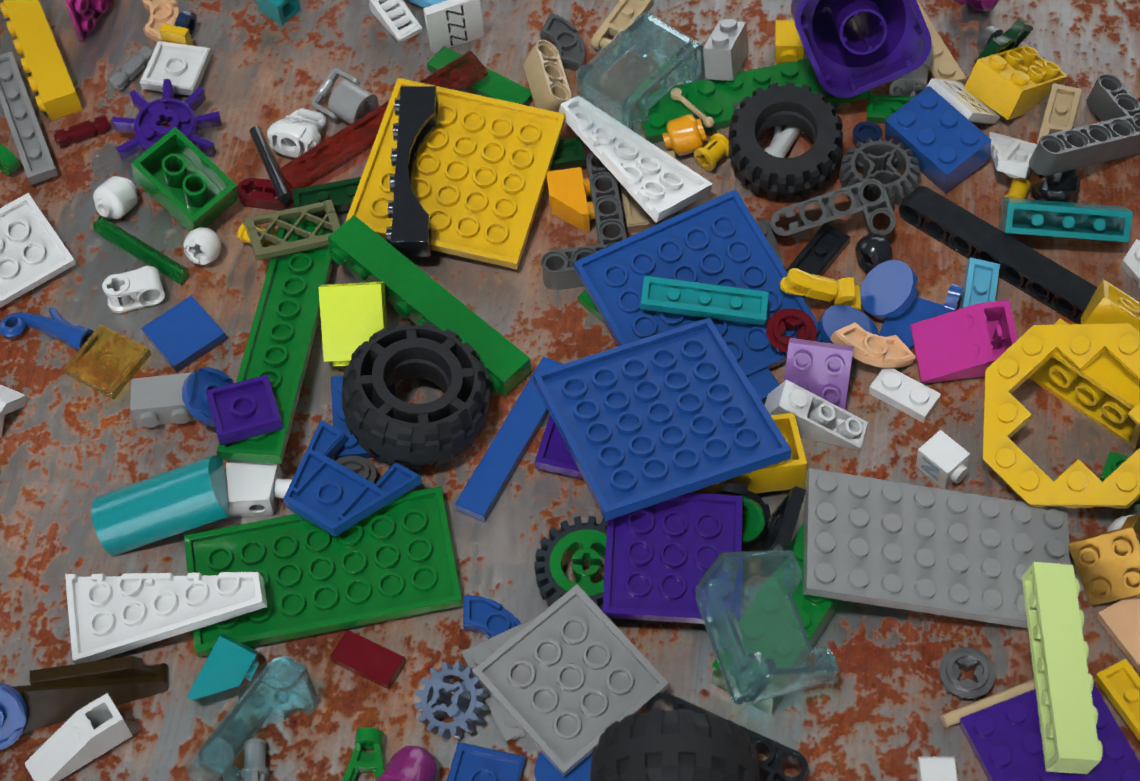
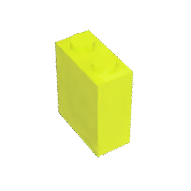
M385 281L324 284L318 287L324 362L332 361V366H349L351 356L359 345L361 346L364 341L369 342V338L381 329L387 328L388 330Z

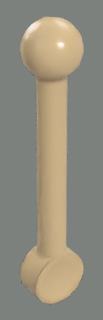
M673 88L670 91L671 98L682 102L703 121L705 127L711 128L714 125V119L705 116L683 97L681 89Z

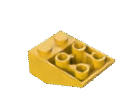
M1021 46L978 59L964 89L1005 119L1010 120L1028 112L1050 94L1053 83L1061 85L1067 80L1068 75L1063 73L1057 64L1040 57L1034 48Z

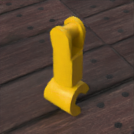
M792 268L787 273V276L783 277L780 281V288L787 294L806 296L831 302L834 299V306L841 304L861 310L860 286L855 285L853 277L842 278L836 281L832 278Z

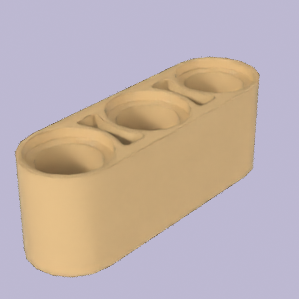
M546 40L537 41L523 62L536 108L559 112L560 104L570 100L572 97L557 48L552 43Z

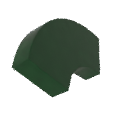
M1018 18L1003 35L991 40L974 63L976 64L980 58L1017 48L1031 33L1033 26Z

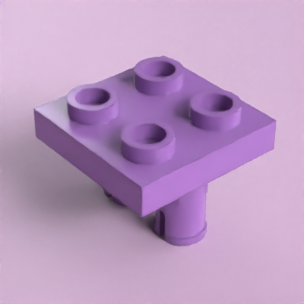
M790 338L784 381L788 380L845 410L854 347Z

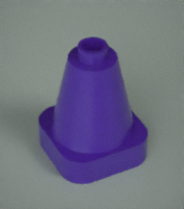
M792 0L791 15L820 85L833 96L840 98L854 97L905 75L920 67L926 61L931 51V35L917 0Z

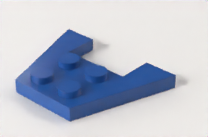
M320 420L283 498L284 505L289 510L331 535L337 536L422 484L420 475L397 462L374 484L332 460L331 458L347 442L346 434Z

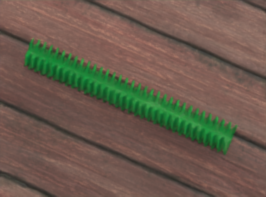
M98 216L97 221L93 223L94 232L141 261H144L149 266L157 268L160 273H163L180 285L184 284L185 279L190 275L188 273L189 269L175 262L172 258L167 257V255L161 254L155 248L153 249V247H150L147 243L145 244V242L129 234V232L121 229V227L113 224L108 219Z

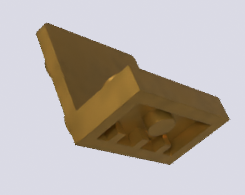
M1140 514L1127 517L1120 529L1074 540L1069 543L1070 553L1090 605L1095 606L1140 595Z

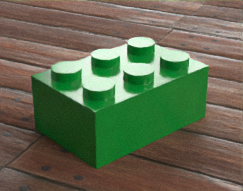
M176 127L131 163L133 179L189 232L199 227L206 228L238 201L237 185Z

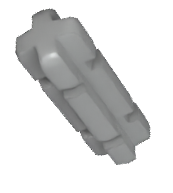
M147 46L140 48L137 51L138 55L134 54L119 68L120 72L116 71L110 77L111 85L117 90H122L128 85L127 81H132L146 67L145 63L148 64L153 50Z

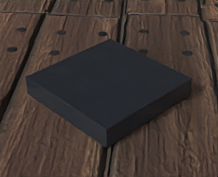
M797 486L793 487L773 512L768 527L769 532L764 540L756 565L758 566L757 569L768 573L789 548L805 497V489Z

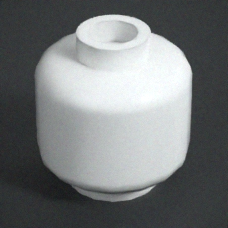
M118 176L108 178L94 192L93 200L97 212L104 217L114 220L124 217L137 204L138 196L135 185L127 178Z

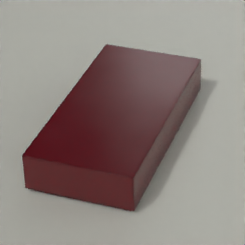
M346 630L330 655L332 663L388 690L406 663L404 656L349 630Z

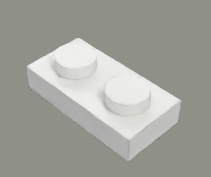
M883 368L869 386V394L922 423L927 420L941 399V394L894 368Z

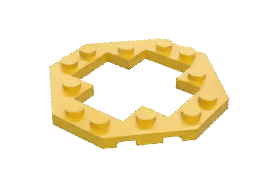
M1131 324L1033 325L985 370L983 460L1030 507L1064 506L1065 508L1113 507L1128 509L1140 498V448L1103 482L1079 459L1055 481H1052L1010 440L1017 431L1033 418L1032 414L1011 394L1057 351L1082 372L1106 350L1140 381V333ZM1140 402L1128 413L1129 417L1139 427Z

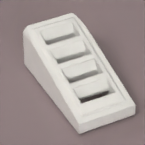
M368 0L372 14L399 44L423 32L422 26L403 0ZM407 23L409 24L408 26L402 28L401 30H398V28H400L401 26H403V25H405V24H407Z

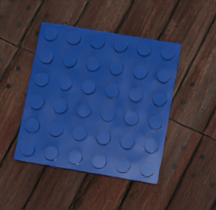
M736 189L579 259L573 264L575 272L618 346L706 319L705 317L640 309L644 276L769 292L765 325L711 318L746 377L766 368L771 369L787 360V353H779L777 348L769 345V339L766 334V327L770 317L779 310L794 308L807 313L816 325L817 335L815 341L823 342L821 340L823 336L821 330L818 332V322L803 297L787 294L780 288V281L783 277L787 276V271ZM786 328L784 336H792L796 339L798 330L791 331L789 328Z
M710 317L533 374L534 384L605 521L791 458L790 446Z

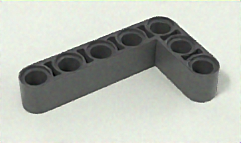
M1110 74L1099 75L1087 98V104L1102 122L1042 136L1029 160L1030 168L1039 175L1049 176L1140 153V102L1117 77Z
M593 152L588 154L586 161L598 244L553 250L544 254L541 259L543 282L547 288L552 290L584 287L573 268L574 262L627 238L617 179Z

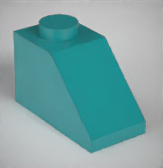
M221 632L193 683L187 698L196 700L238 687L244 678L250 681L260 663L254 660L257 651Z

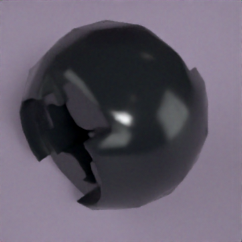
M876 233L862 237L855 248L856 257L859 260L858 264L864 270L871 271L878 264L892 260L893 252L890 241L885 236Z

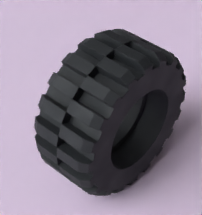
M786 82V86H778V83L768 84V89L763 90L762 87L754 90L752 98L746 96L740 102V109H735L732 115V123L729 125L728 151L731 167L734 173L739 174V180L744 186L751 184L752 192L757 195H761L764 192L767 194V199L776 200L777 196L784 197L785 201H793L796 195H800L802 199L811 196L812 189L819 191L825 186L826 180L832 179L841 158L843 124L841 117L836 115V107L832 102L826 104V96L821 92L817 91L814 94L811 92L812 87L804 84L802 88L796 87L795 82ZM789 125L797 127L808 134L813 141V146L800 156L779 158L763 150L758 144L757 139L763 132L772 127Z

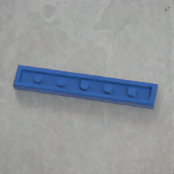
M543 356L534 373L562 365V363ZM533 375L456 501L455 508L457 511L485 522L548 415L549 411L534 384Z

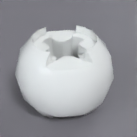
M203 227L190 231L183 243L187 258L193 263L201 265L214 262L222 249L218 235L213 230Z

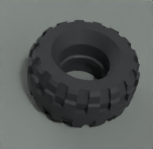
M410 322L399 323L392 330L388 331L387 328H383L374 333L369 338V342L364 341L351 356V362L349 366H346L343 376L342 410L345 416V424L350 434H354L355 438L359 439V445L370 455H380L381 461L389 465H393L395 462L409 465V469H422L425 464L432 463L434 467L451 461L453 455L458 457L473 445L475 437L481 434L486 422L490 401L489 376L486 367H483L480 361V355L469 343L463 344L462 338L457 333L446 329V331L436 329V324L423 322L422 326H411ZM421 378L435 383L445 394L429 403L412 404L398 399L388 388L402 379Z
M688 709L650 710L647 713H634L625 716L622 721H615L605 729V732L600 735L598 746L594 747L592 751L590 781H759L758 752L755 746L752 745L749 735L739 725L731 720H723L719 715L708 712L705 714Z

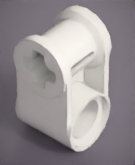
M144 266L136 270L110 275L102 283V289L105 295L109 297L108 307L112 312L118 314L147 306H155L165 298L159 271L152 266ZM115 282L118 283L120 289L118 291L116 290ZM118 297H121L123 305H120Z

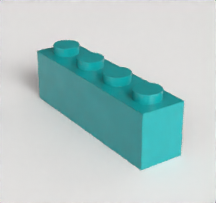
M1003 197L999 228L1004 233L1129 242L1133 211L1125 206Z

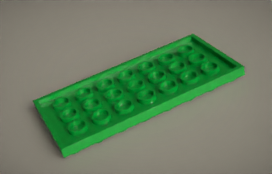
M441 486L405 493L337 536L331 535L298 514L184 535L187 574L219 575L220 572H259L263 577L267 601L266 608L193 630L194 647L197 657L210 654L221 632L248 647H254L463 606Z

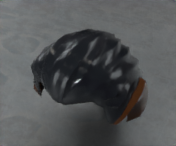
M1076 169L1049 176L1039 175L1033 170L1031 171L1030 186H1032L1034 194L1039 200L1071 202L1073 197L1080 192L1081 178L1076 177Z

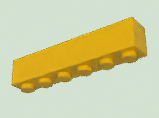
M3 0L4 2L0 3V9L4 19H11L6 21L11 37H18L13 40L18 55H25V57L20 58L26 75L32 73V76L27 77L33 94L37 92L40 94L35 96L40 112L47 111L52 122L83 111L39 0Z

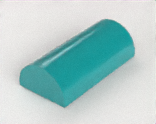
M213 455L95 497L91 508L92 521L97 537L104 549L111 556H115L228 517L224 461L220 457Z

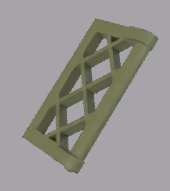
M331 199L320 203L243 218V225L246 228L256 261L329 245L328 236L340 227ZM325 211L326 214L323 219L312 215V213ZM299 216L294 225L282 221ZM305 219L318 224L312 233L299 228ZM270 223L265 231L255 227L256 225ZM276 225L288 230L283 239L270 234ZM323 227L332 230V233L317 236ZM294 233L306 238L288 242ZM264 240H268L277 245L262 248L261 244Z

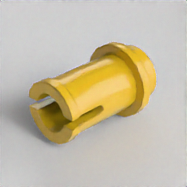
M1014 178L1008 194L1004 197L1026 199L1031 187L1030 181L1026 178Z

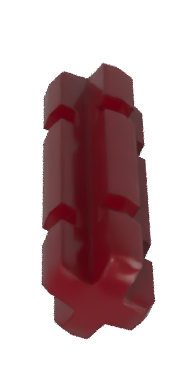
M102 115L94 118L95 121L93 122L87 120L68 126L69 130L65 131L62 128L54 131L53 136L58 147L69 145V141L73 140L75 143L96 136V132L102 134L110 131L107 117Z

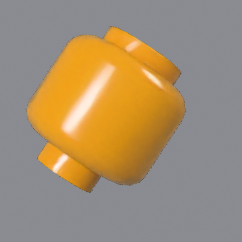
M692 114L668 121L666 125L667 132L662 134L667 150L673 149L679 157L694 153L699 147L703 148V142L707 141L701 119H696Z

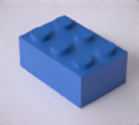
M930 86L885 120V140L888 142L893 138L894 144L904 143L905 150L912 149L913 157L918 158L920 171L945 194L990 160L991 139Z

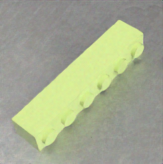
M1033 562L1022 576V585L1045 769L1048 772L1088 774L1101 761L1103 746L1097 737L1098 712L1096 707L1093 706L1092 701L1093 677L1088 673L1087 658L1089 648L1083 637L1084 613L1079 609V580L1075 578L1073 565Z

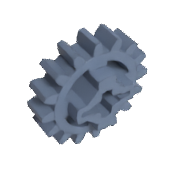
M443 662L442 671L433 667L430 669L432 675L430 680L421 678L420 681L425 685L424 690L415 691V694L421 697L422 700L415 704L414 708L424 712L418 720L428 724L426 730L434 734L438 732V736L448 739L451 734L459 739L462 738V729L473 733L472 723L474 721L479 723L484 721L479 713L480 710H488L489 706L482 703V699L490 694L488 691L480 689L482 685L479 679L473 676V668L468 666L465 669V665L459 662H455L454 666ZM461 678L464 681L462 683L457 681L454 684L449 679ZM448 717L454 719L453 722L447 723L440 720L441 718L447 719Z

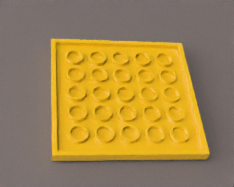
M398 78L345 220L346 222L355 215L385 240L387 227H392V219L388 217V201L394 200V192H390V174H395L396 168L392 167L391 151L392 149H397V141L393 140V124L398 123L399 116H395V98H400L401 86H434ZM436 86L439 101L438 126L419 149L411 175L413 193L430 217L432 228L431 250L518 269L547 180L546 174L550 171L566 116L559 112Z

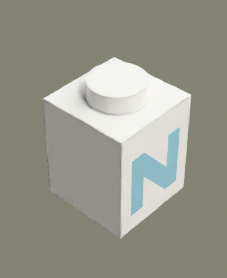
M940 430L918 449L916 467L941 488L947 489L953 482L956 484L960 483L968 474L969 468L967 467L970 453Z

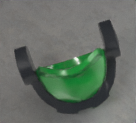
M721 482L720 490L736 493L734 495L743 496L742 550L752 548L760 541L763 542L769 532L768 526L769 519L771 518L769 505L765 504L757 494L749 491L746 485L738 482Z

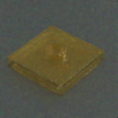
M101 324L66 364L63 370L67 376L115 399L151 356L149 348Z

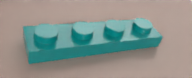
M644 276L640 309L765 325L769 292Z

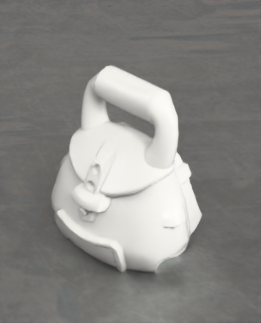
M301 108L287 115L285 119L277 120L267 131L270 147L277 153L285 156L312 160L321 142L320 132L327 124L324 113Z

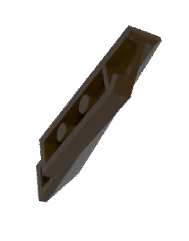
M126 656L31 670L30 685L12 686L21 694L27 705L28 721L23 733L67 721L76 711L108 693L114 705L118 706L166 692L169 688L168 665L162 663L144 666L142 658Z

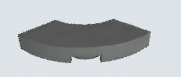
M550 13L540 31V39L549 41L557 48L563 68L582 73L586 61L584 40H582L577 32V28L558 15Z

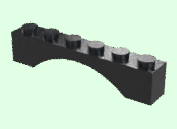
M401 86L400 98H395V116H399L398 123L393 124V140L397 141V149H392L391 162L392 167L396 168L395 174H390V192H394V200L388 201V217L392 219V227H387L386 241L404 256H431L432 228L430 217L413 193L411 175L419 149L438 126L439 101L436 86Z

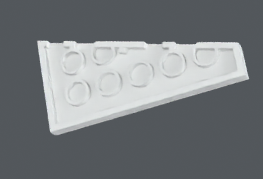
M576 96L560 104L559 113L565 114V122L656 223L710 193L713 183L581 96Z
M220 572L219 575L188 573L187 576H174L172 573H123L122 576L92 574L91 577L65 574L72 661L75 664L97 661L267 607L264 581L259 572Z

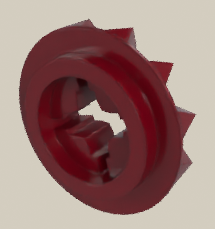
M787 308L779 310L770 317L767 323L766 334L769 339V345L777 348L779 353H787L789 339L793 338L792 336H784L786 328H789L791 331L798 330L796 339L815 341L817 329L813 319L807 313L798 309Z

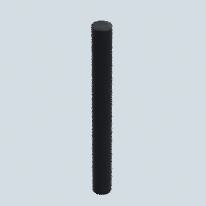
M254 126L250 129V135L279 201L287 203L291 198L261 129L258 126Z

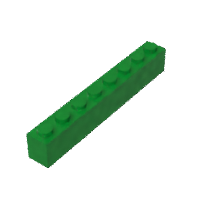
M355 215L328 236L331 258L337 264H344L349 268L355 279L361 283L385 281L386 300L394 306V309L401 317H408L416 326H422L423 322L436 324V329L442 331L449 329L462 338L463 344L469 343L480 355V361L483 367L487 369L489 389L492 392L497 391L503 397H506L531 374V361L525 353Z

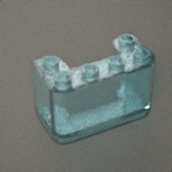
M650 12L640 14L626 30L619 32L610 44L605 48H601L593 59L578 69L576 73L577 96H581L639 135L636 132V128L640 121L646 122L649 119L648 109L679 81L687 85L689 82L700 81L705 78L704 45Z

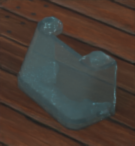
M793 550L722 552L697 585V604L728 692L735 704H753L823 684L832 680L840 671L836 657L829 648L816 647L812 649L791 595L802 579V571Z
M282 656L273 659L260 670L187 760L185 770L189 780L239 781L241 779V770L233 765L234 760L244 749V742L252 739L272 712L284 720H287L290 716L289 713L294 711H304L310 716L320 701L307 667L290 657Z

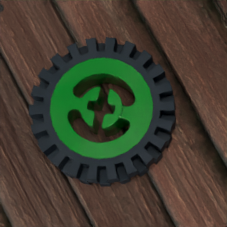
M580 516L574 517V525L569 526L568 521L565 520L560 523L561 530L558 531L553 527L549 530L550 538L543 537L540 542L541 549L537 548L534 569L540 595L543 600L546 599L547 606L550 607L577 584L603 610L604 579L601 576L600 556L605 559L607 521L603 518L601 524H597L596 516H588V523H582ZM571 559L574 582L569 580L563 573L566 564Z

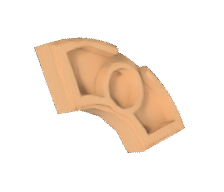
M142 0L144 7L150 12L149 22L143 28L145 36L155 42L163 41L160 33L163 23L174 25L179 15L176 0Z
M855 322L835 331L830 337L834 344L853 346V358L872 366L901 368L911 365L916 359V356L897 335L884 337L872 334Z

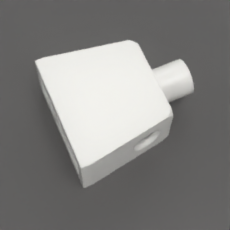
M227 460L225 480L229 516L225 518L260 517L275 514L279 498H284L292 481L291 479H283L280 464Z

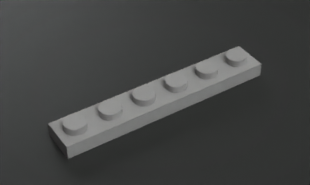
M12 51L0 55V103L29 183L33 185L58 176L14 54Z

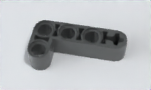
M868 179L779 209L772 215L771 227L778 235L786 236L862 211L870 232L887 235L894 229L896 222L883 183L876 179ZM868 184L876 185L880 191L879 198L874 202L867 201L863 196V189ZM839 194L847 195L851 201L849 209L844 212L838 211L834 207V198ZM817 204L820 206L822 215L819 220L809 221L806 219L804 211L807 205ZM799 208L800 218L805 224L804 226L798 227V221L789 224V230L784 231L782 227H776L775 222L779 221L780 214L784 213L786 218L796 215L793 209ZM878 213H884L889 218V225L883 231L875 229L872 223L873 217Z

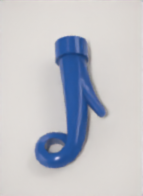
M54 307L49 308L52 318L20 312L8 315L0 322V334L7 338L20 335L25 326L53 336L69 344L71 348L83 353L88 352L95 342V332L81 325L75 326L71 324Z

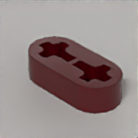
M247 178L242 180L237 186L239 199L247 207L284 210L293 203L292 190L286 182L284 183L291 197L287 203H281L278 198H275L277 194L269 179Z

